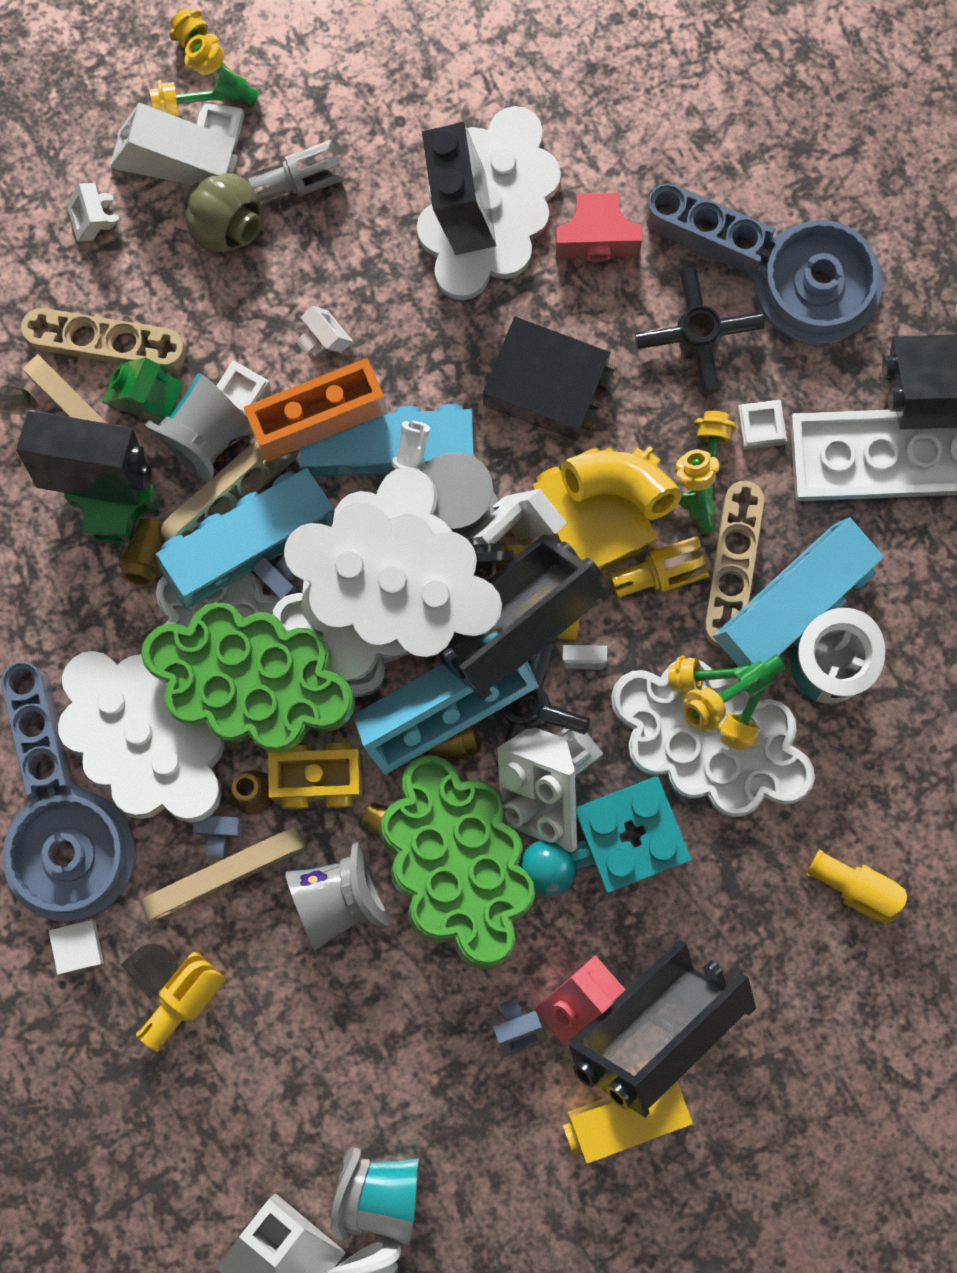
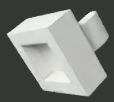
M95 183L79 184L66 204L77 242L93 241L100 229H112L119 220L118 215H107L103 212L102 208H108L114 200L113 195L108 193L98 195Z
M311 306L300 317L309 327V330L302 334L296 343L306 355L312 353L314 357H317L325 349L342 353L353 343V340L328 310Z
M564 728L556 734L567 740L575 777L603 756V752L588 733L583 735Z

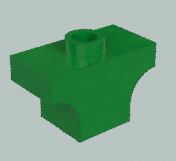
M146 357L118 364L111 377L102 403L115 410L134 414L146 421L153 419L161 423L166 416H170L184 382L165 373L160 368V364Z
M152 484L149 485L147 491H141L137 506L64 493V498L73 508H79L83 511L82 532L91 542L129 544L137 523L143 516L152 512H158L160 496Z

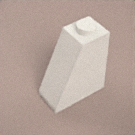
M138 103L120 128L110 167L130 173L194 185L197 182L201 183L210 176L234 172L237 162V155L232 154L235 139Z

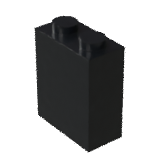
M465 122L422 131L433 211L455 255L496 247L486 172Z
M514 316L484 388L483 406L579 441L583 429L591 431L597 417L599 407L594 406L593 403L598 391L606 393L615 370L608 367L611 352Z
M957 334L893 336L890 354L883 355L882 375L884 380H890L888 405L890 412H896L899 429L957 428Z
M28 410L16 451L36 488L138 505L141 491H147L149 488L151 466L146 463L144 448L139 445L133 428Z

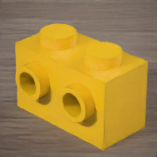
M350 743L325 744V750L307 751V745H298L291 751L284 753L268 752L269 798L274 802H281L282 809H307L308 801L326 800L327 808L353 807V799H363L362 754L358 749H351Z

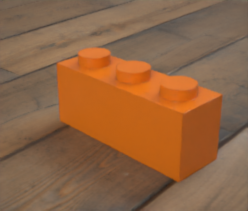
M368 358L243 407L266 462L387 414L383 392Z

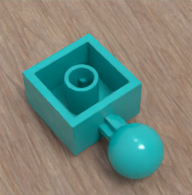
M655 776L576 807V823L583 838L582 841L577 842V849L569 852L555 842L551 843L546 840H540L525 850L520 860V867L528 872L531 877L536 895L554 897L570 888L575 880L577 871L593 865L604 894L607 895L684 865L692 859L659 777ZM625 825H631L633 829L641 830L642 836L638 839V847H633L630 841H621L620 836L625 832Z

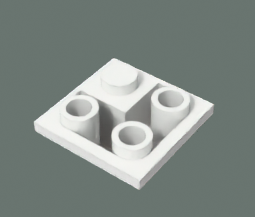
M536 727L525 729L497 748L499 790L505 810L502 823L537 839L546 840L551 843L555 842L564 850L573 852L577 849L575 770L567 740Z
M275 1193L242 1232L216 1269L220 1273H326L337 1265L346 1252Z

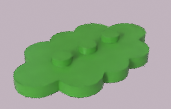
M214 602L199 609L194 614L188 627L179 624L159 626L149 633L143 643L141 655L144 666L155 678L167 683L164 701L166 709L172 717L186 726L199 727L208 724L212 732L225 742L238 743L252 738L259 747L268 752L284 753L291 751L302 742L308 728L325 732L339 729L349 721L354 712L355 697L353 690L343 677L329 671L331 654L329 646L323 638L308 628H295L287 631L281 621L270 613L257 612L244 618L231 605Z
M434 755L420 756L412 760L403 773L400 783L403 799L392 803L388 807L380 824L381 840L386 849L396 856L391 869L392 882L400 893L412 899L408 915L409 922L416 934L424 940L433 943L453 940L460 958L468 965L481 970L493 969L504 963L512 952L515 943V932L512 922L526 914L533 904L535 896L534 883L528 872L517 865L523 849L521 839L515 830L502 823L505 811L503 799L495 788L488 783L478 780L461 782L453 765L444 758Z

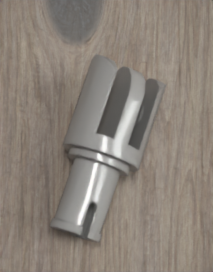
M332 139L285 156L286 161L282 162L283 167L248 178L249 183L254 189L269 184V188L255 192L257 200L261 203L293 191V194L298 193L299 197L345 181L344 172L327 176L305 186L302 180L304 177L339 165L338 156L302 169H298L296 164L297 161L308 157L311 158L335 148Z

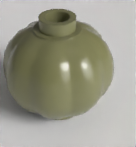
M234 173L210 176L201 183H195L188 190L186 195V203L188 204L185 213L186 224L195 240L201 246L212 252H228L248 245L256 238L262 225L260 217L262 212L261 203L257 200L254 188L243 177Z

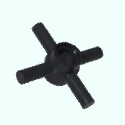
M694 267L685 268L680 271L687 312L680 317L677 326L635 332L637 349L680 343L684 351L696 356L703 394H713L720 389L712 350L717 347L724 335L764 329V317L762 312L720 319L718 313L713 308L703 305L697 269ZM695 324L704 325L710 331V335L696 337L690 332L689 327Z
M548 644L535 654L531 671L539 687L502 708L506 720L511 724L504 743L525 729L539 728L546 722L583 735L587 733L590 726V718L552 706L547 693L542 689L556 646ZM528 696H533V710L528 715L521 717L519 714L521 701Z

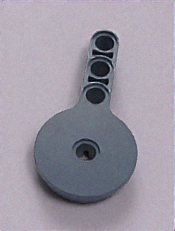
M661 184L650 193L646 212V222L650 230L749 275L754 282L756 298L762 313L775 329L790 339L811 345L834 344L858 333L874 315L882 294L881 268L871 246L852 228L834 221L816 220L796 225L773 237L776 228L677 185ZM666 204L673 207L676 212L672 215H664L658 212L656 207ZM705 221L712 224L715 229L710 232H703L697 229L694 224ZM745 238L752 243L753 247L750 249L739 248L733 240ZM817 271L824 272L828 275L831 282L819 283L814 280L811 273Z
M15 662L4 671L1 678V686L26 796L31 797V799L16 816L7 832L3 846L4 874L15 897L33 913L46 919L62 922L86 920L108 909L126 890L133 875L136 862L134 835L127 819L113 803L98 794L83 790L76 785L72 777L66 747L58 735L59 717L50 680L43 671L27 662ZM28 674H33L35 678L33 689L29 693L20 695L18 692L20 679ZM36 716H43L45 720L43 731L35 737H30L27 732L30 720ZM51 757L54 761L55 769L50 777L40 780L37 775L38 764L43 759ZM70 842L74 847L75 855L68 864V867H63L58 863L56 853L62 844Z

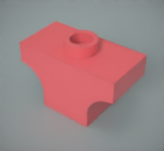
M619 193L576 194L575 216L569 223L556 227V258H586L591 262H604L610 260L611 257L640 256L642 224L632 223L623 216L619 205Z
M595 955L540 1003L534 1011H536L537 1015L562 1044H565L614 1003L613 1001L626 989Z

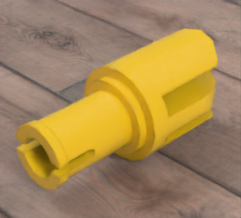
M699 536L649 551L648 557H645V562L615 572H609L616 598L620 599L622 596L650 587H654L655 590L659 589L663 593L709 578L708 568L701 567L706 563L703 552L695 551L701 547Z
M820 849L806 873L807 876H812L841 892L844 905L883 924L893 922L906 904V891L895 881L864 864L862 868L857 866L856 869H853L823 853Z
M193 952L159 992L161 996L159 1000L162 1004L142 1029L138 1030L136 1036L149 1048L159 1052L163 1044L182 1021H194L223 986L226 979L203 956Z

